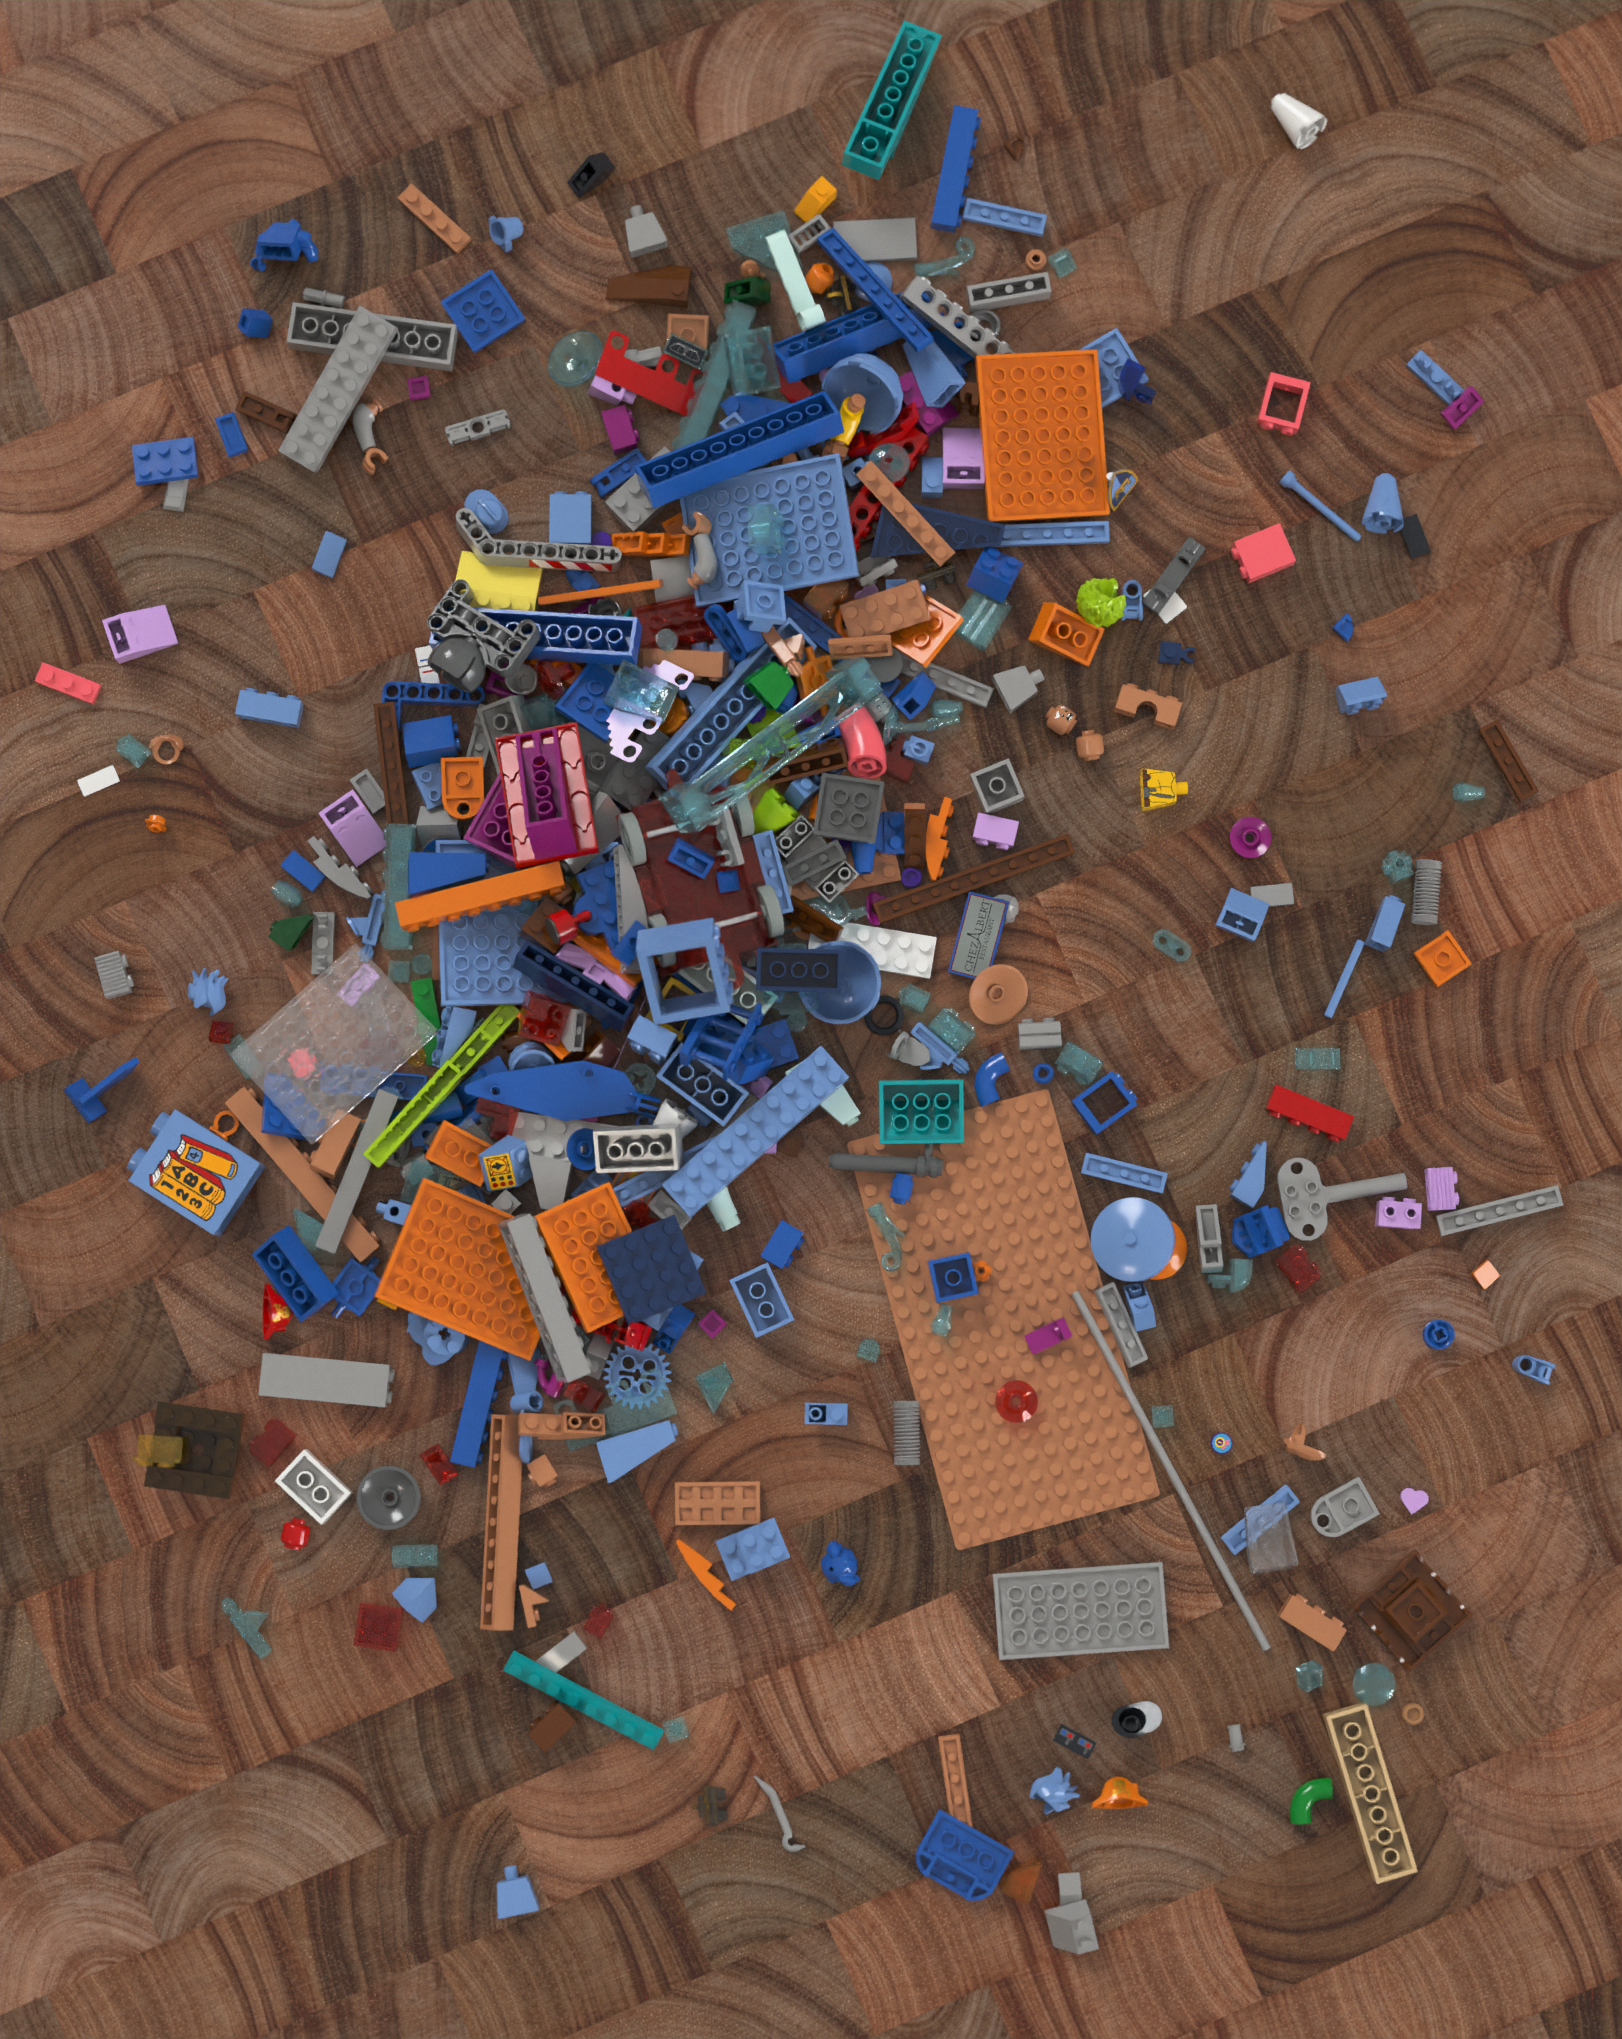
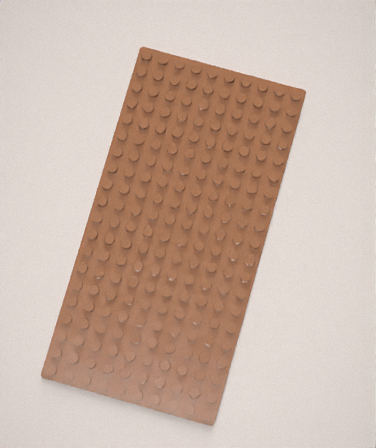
M1044 1089L991 1103L982 1108L980 1106L965 1110L964 1143H933V1157L943 1159L942 1176L930 1178V1175L916 1177L914 1174H907L913 1176L912 1181L914 1184L910 1202L906 1201L905 1205L893 1203V1198L889 1197L892 1181L896 1177V1173L854 1171L915 1399L920 1401V1407H918L920 1409V1418L956 1549L963 1550L1159 1496L1160 1491L1142 1426L1071 1296L1072 1293L1079 1291L1130 1385L1122 1353L1094 1293V1290L1103 1287L1091 1249L1090 1237L1050 1092ZM875 1134L850 1141L847 1147L849 1154L917 1158V1156H924L925 1143L880 1144V1135ZM970 1252L972 1265L978 1261H985L991 1267V1274L986 1281H976L977 1295L936 1303L927 1264L928 1261ZM1064 1317L1072 1337L1033 1355L1024 1336Z

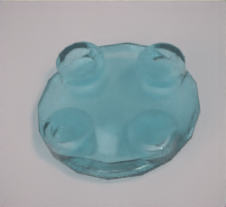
M1370 1663L1357 1669L1353 1680V1688L1360 1701L1367 1705L1378 1706L1386 1703L1392 1697L1395 1691V1680L1387 1667L1377 1663Z

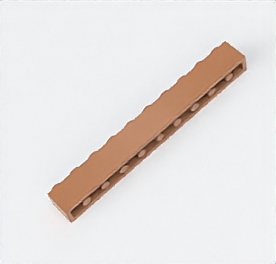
M246 1087L241 1088L225 1104L319 1215L326 1220L338 1188L333 1183L329 1185L325 1180L326 1176L311 1170L310 1155L306 1151L302 1153L297 1148L300 1144L295 1138L261 1133L263 1105L257 1101L259 1096L252 1088L249 1090ZM352 1212L341 1240L359 1262L364 1263L382 1247L379 1244L381 1239L374 1231L370 1233L365 1226L368 1224L360 1215L356 1217Z
M491 1414L480 1629L513 1630L522 1475V1460L519 1453L518 1415Z

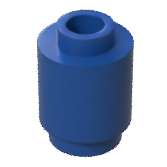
M795 684L775 710L776 712L786 714V712L792 711L798 694Z
M896 1173L889 1196L893 1198V1203L905 1205L906 1201L910 1202L914 1184L912 1181L913 1176Z

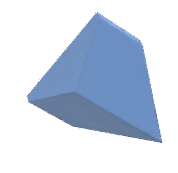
M406 1578L392 1593L402 1607L421 1623L437 1608L435 1578Z

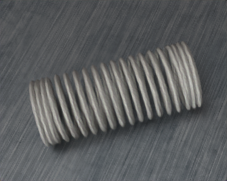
M1420 859L1415 861L1416 871L1414 873L1416 875L1414 876L1415 886L1413 887L1414 897L1412 899L1414 901H1412L1413 912L1411 922L1419 925H1436L1438 916L1435 914H1438L1437 910H1439L1436 908L1439 906L1436 903H1439L1438 899H1440L1437 897L1440 895L1437 892H1440V886L1438 885L1441 884L1438 881H1441V875L1439 874L1442 873L1439 870L1442 869V862Z
M893 1401V1409L897 1410L893 1411V1413H898L893 1416L903 1417L893 1419L894 1421H903L893 1423L894 1425H900L893 1427L898 1429L893 1432H899L893 1435L904 1436L894 1437L893 1439L905 1440L893 1442L894 1444H902L893 1446L899 1448L894 1449V1451H899L894 1453V1455H905L895 1456L894 1465H920L921 1459L913 1458L920 1457V1454H915L920 1453L917 1450L920 1449L918 1447L920 1443H916L920 1439H912L920 1437L919 1435H913L920 1434L919 1431H916L920 1430L918 1428L920 1424H915L920 1421L911 1420L920 1418L919 1416H912L920 1414L915 1412L920 1410L917 1408L920 1407V1401Z

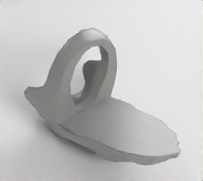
M1006 894L995 896L994 898L1010 902L1004 924L1014 922L1016 915L1019 913L1017 899Z
M898 1029L900 1035L892 1045L891 1053H886V1055L893 1060H900L913 1066H922L929 1062L930 1052L927 1047L915 1038L909 1037L907 1032Z

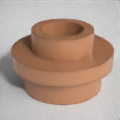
M1031 250L1027 254L1026 264L1030 269L1040 270L1045 266L1046 256L1041 250ZM1037 256L1040 261L1034 262L1032 258Z

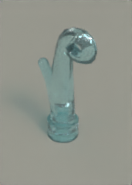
M967 237L960 238L957 241L956 249L960 255L928 263L914 264L915 276L928 278V276L941 274L959 275L958 271L951 268L965 263L972 257L975 250L973 241ZM962 244H966L968 246L967 251L962 249Z
M879 1202L866 1210L870 1218H873L892 1251L882 1256L881 1265L887 1271H895L902 1262V1252L896 1235L904 1238L905 1234L891 1222L885 1213L882 1202ZM889 1257L894 1258L892 1265L887 1262Z

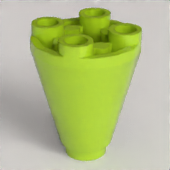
M774 788L768 789L753 811L755 830L752 835L768 830H773L774 834L792 824L800 813L793 806L790 807L785 803L787 799L780 791L777 792ZM751 835L745 836V838L751 844H753Z

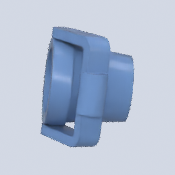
M492 216L489 218L490 236L507 253L512 250L511 240L522 235L523 225L517 217L496 218Z

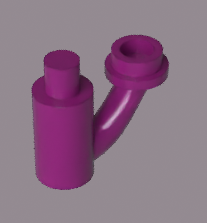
M537 1358L534 1364L537 1365L538 1380L541 1388L546 1394L559 1398L565 1382H558L554 1371L548 1382L545 1369H549V1362Z

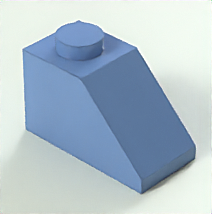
M922 457L921 498H942V457Z

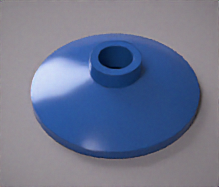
M578 1129L568 1139L566 1147L567 1156L572 1165L577 1169L591 1170L596 1167L593 1141L594 1130Z

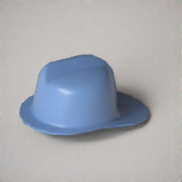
M480 489L471 492L467 496L464 504L465 508L470 509L476 515L489 534L499 533L506 527L508 512L491 492Z

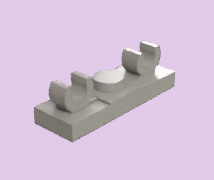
M727 802L710 806L711 810H707L705 814H712L714 820L708 824L709 826L716 825L717 839L723 849L717 855H725L726 859L720 865L722 867H733L744 864V858Z
M313 912L316 917L313 920L311 974L333 975L335 913Z

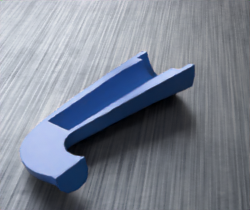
M453 1090L422 1124L464 1117L456 1090ZM403 1109L393 1111L388 1126Z

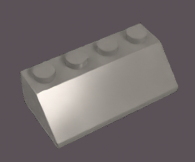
M511 695L477 708L498 775L500 769L495 738L534 731L523 695Z

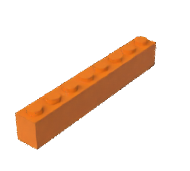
M556 861L395 902L402 930L414 932L422 926H437L441 921L448 920V922H454L459 920L461 916H477L484 910L497 911L504 905L516 906L524 900H539L543 895H559L563 893V890H567L560 862Z

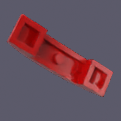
M913 402L901 409L898 419L886 430L865 436L863 432L853 436L849 446H846L848 447L847 455L849 457L867 455L884 449L901 439L913 428L919 419L917 404Z

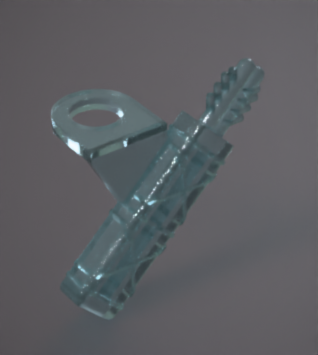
M225 1597L224 1600H221L223 1611L225 1614L231 1615L229 1620L250 1645L257 1657L263 1659L272 1652L271 1646L258 1631V1628L267 1618L269 1612L245 1610L243 1612L242 1609L238 1611L234 1599Z

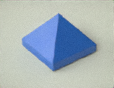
M737 869L716 872L719 893L741 890Z

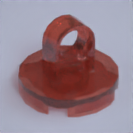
M546 659L535 663V672H540L541 677L538 678V681L548 697L552 696V700L562 697L563 688L561 682L571 678L576 673L572 664L568 662L554 668Z

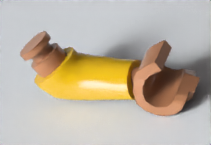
M856 393L844 399L839 411L844 433L830 438L831 441L825 443L821 457L839 453L843 465L848 454V447L845 446H849L864 411L866 400L863 395Z

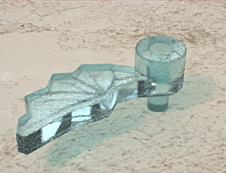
M393 1086L381 1088L383 1091L398 1096L400 1100L404 1099L400 1091L394 1089ZM372 1088L369 1091L370 1096L376 1097L378 1090Z

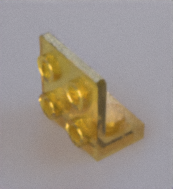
M139 1435L137 1456H132L131 1461H137L138 1466H153V1463L157 1462L158 1467H175V1463H181L183 1437Z

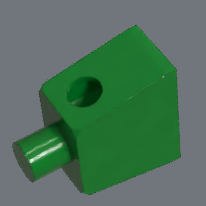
M776 662L766 663L742 681L768 710H776L794 685L793 680L788 676V666L784 667L782 664L779 666Z

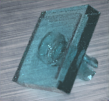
M413 1159L400 1200L412 1204L422 1178L449 1188L453 1173L442 1167Z

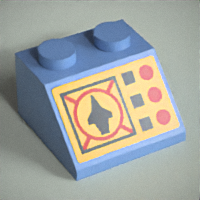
M507 1135L478 1155L487 1191L519 1187L533 1177L527 1145L524 1140Z

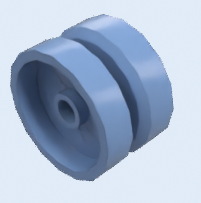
M534 1041L517 1046L511 1052L508 1060L509 1071L555 1064L550 1050L542 1043Z

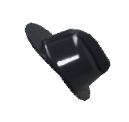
M1149 1701L1122 1706L1113 1713L1111 1725L1119 1735L1135 1739L1156 1730L1161 1724L1162 1712L1155 1703Z

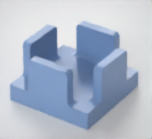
M743 580L741 584L742 593L736 602L737 619L742 620L744 617V620L751 621L748 626L749 630L765 633L769 632L774 624L784 625L786 622L783 586Z

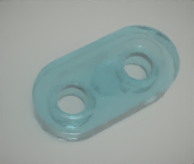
M1161 929L1154 934L1152 938L1154 947L1174 961L1184 962L1190 957V945L1172 932ZM1160 937H1164L1166 939L1165 944H1161L1159 942ZM1177 949H1183L1184 954L1182 956L1178 955Z

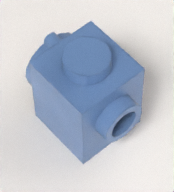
M911 735L910 740L905 739L901 751L905 752V759L927 766L935 743Z

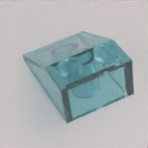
M623 659L602 703L620 712L663 724L680 687Z

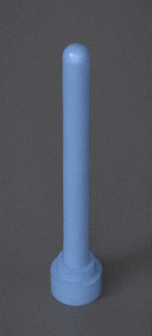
M1289 470L1279 483L1284 488L1288 487L1295 490L1354 541L1361 539V535L1300 485L1293 472Z

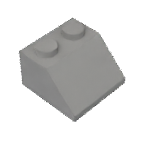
M1086 1899L1044 1910L1053 1947L1075 1954L1099 1949Z

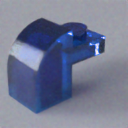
M1129 358L1124 364L1118 379L1119 391L1127 401H1130L1132 395H1135L1138 401L1151 404L1157 391L1140 383L1146 367Z

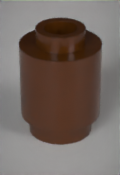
M524 1029L505 1032V1037H501L502 1048L507 1049L508 1053H511L517 1046L532 1041L530 1031H525Z

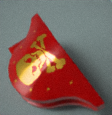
M264 1284L263 1339L266 1340L270 1338L273 1332L286 1331V1325L293 1316V1311L282 1296L274 1292L270 1284Z

